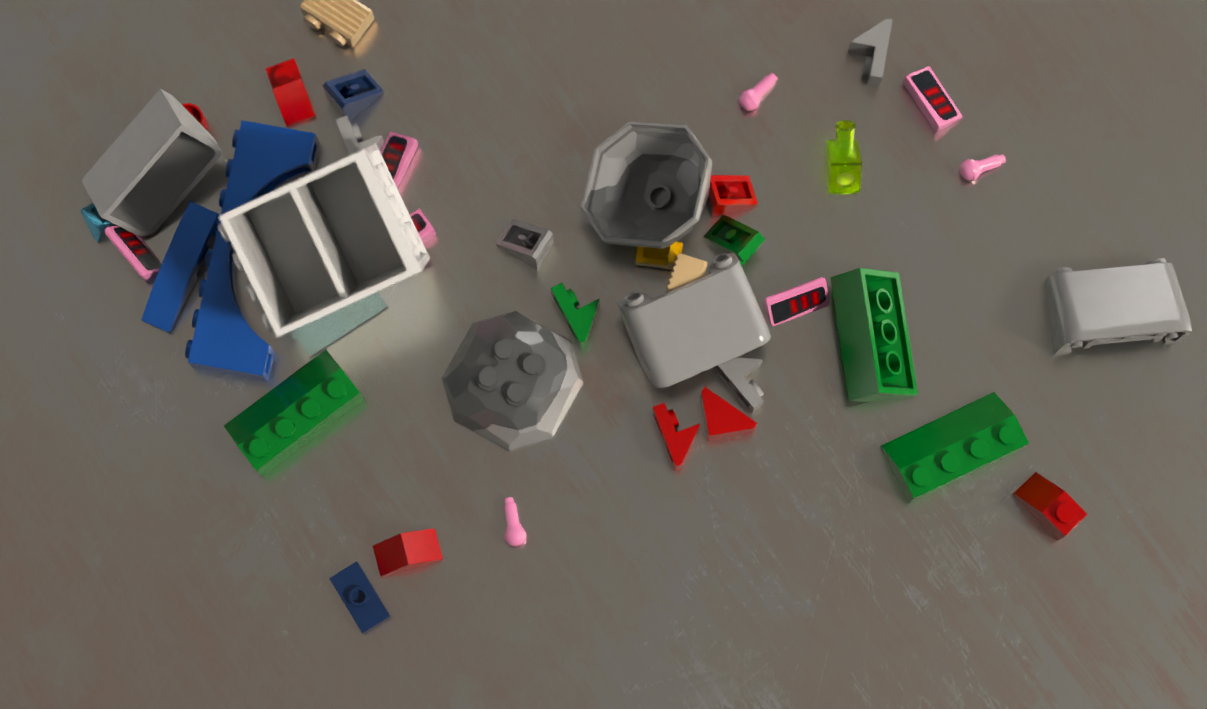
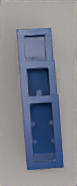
M189 201L152 287L141 319L143 322L171 334L198 279L196 273L209 249L207 243L219 221L220 215Z

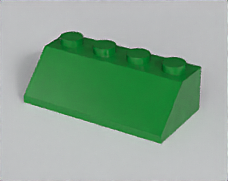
M857 268L830 277L849 401L874 402L917 396L918 390L899 272Z
M325 349L226 423L224 428L256 472L263 476L363 401L364 398Z
M992 392L880 447L908 503H911L1022 450L1029 444V441L1015 414L995 392Z

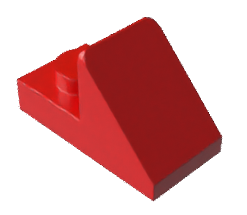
M294 58L265 68L286 127L316 117Z
M664 402L652 407V414L673 468L677 471L681 469L699 431L700 424L676 432L675 428L679 427L676 414L673 409L667 410Z

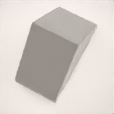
M512 219L496 245L538 270L554 245L553 233L548 229Z

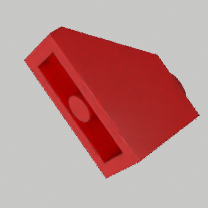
M1037 472L1012 494L1057 541L1065 537L1088 515L1065 490Z

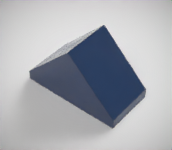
M365 69L327 81L323 85L329 102L342 117L347 115L349 121L384 92Z

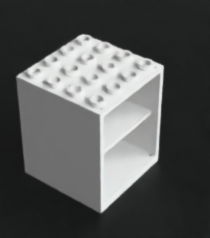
M376 143L219 216L222 222L218 224L220 233L226 242L231 241L236 251L233 254L235 264L240 272H246L251 282L247 284L249 293L255 302L260 301L265 311L262 314L264 324L268 331H274L277 337L421 272L430 259Z

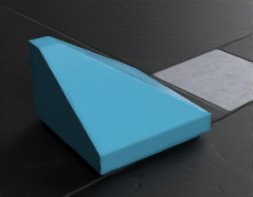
M94 203L82 208L80 211L97 243L107 236L104 233L107 227L116 226L100 217Z

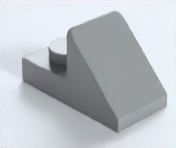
M893 19L883 20L850 43L848 52L866 55L863 74L868 75L867 86L879 88L882 81Z
M347 115L335 119L349 155L375 143L381 152L384 146L382 135L363 141L357 123L351 125Z
M735 357L713 367L751 413H754L762 406L764 401L761 397L764 394L755 381L750 380L748 382L746 378L761 366L763 360Z

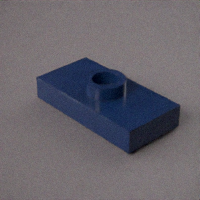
M357 561L329 578L362 634H365L391 617Z

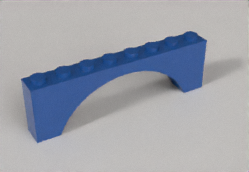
M242 120L240 130L236 129L233 134L232 147L235 148L233 159H229L226 166V177L229 178L227 188L221 190L219 197V207H222L221 215L275 190L295 177L313 172L319 145L316 134ZM219 219L212 233V236L215 237L213 249L209 248L206 255L205 264L209 269L207 278L202 279L200 283L199 297L202 300L200 309H195L193 314L192 327L195 328L193 340H188L185 358L188 359V363L194 369L268 382L274 350L250 328L240 310L233 280V254L235 249L231 241L226 242L222 237L218 224L222 222Z

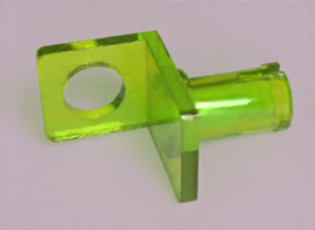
M841 120L836 123V140L827 141L830 162L829 192L858 193L861 189L862 160L858 140L854 139L856 126L852 121ZM842 173H850L854 176V180L848 185H840L836 179Z

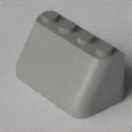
M159 89L81 181L101 218L138 236H147L154 233L218 161L221 149L215 138L173 95Z

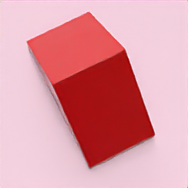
M711 175L709 196L706 201L711 218L758 205L749 175Z
M704 387L701 391L700 400L708 441L747 435L754 432L758 424L708 388Z
M435 528L400 533L373 545L380 577L443 560Z

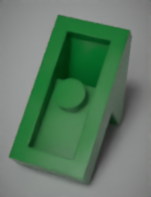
M724 214L703 236L719 253L734 252L741 266L765 241V238L759 231Z
M561 282L551 288V295L580 349H583L587 346L599 310L600 299L576 309L580 304L571 288L566 290Z

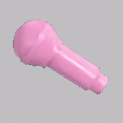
M770 73L753 89L750 88L743 91L739 96L741 108L747 111L756 109L761 97L775 84L774 82L778 79L774 73Z
M1003 154L993 155L979 161L967 159L960 166V174L965 180H976L982 172L1000 167L1001 164L1005 163V156Z
M512 497L505 498L503 507L507 527L504 539L510 546H520L525 542L527 534L519 523L514 499Z

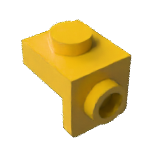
M676 241L671 246L663 249L637 246L635 265L672 270L674 260L676 261V255L682 254L683 242Z

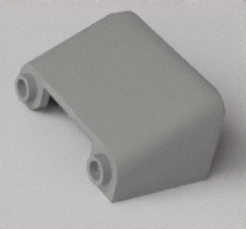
M734 252L723 253L714 257L712 263L708 266L709 275L654 299L648 294L636 291L626 295L623 300L616 302L639 363L655 387L663 388L674 385L761 347L770 340L771 335L741 263Z
M1164 258L1147 261L1146 265L1073 272L1070 267L1053 270V275L1047 277L1044 282L1054 354L1071 353V348L1083 346V349L1098 344L1151 339L1152 342H1159L1162 338L1164 344L1178 343L1192 333V327L1173 264L1166 263Z

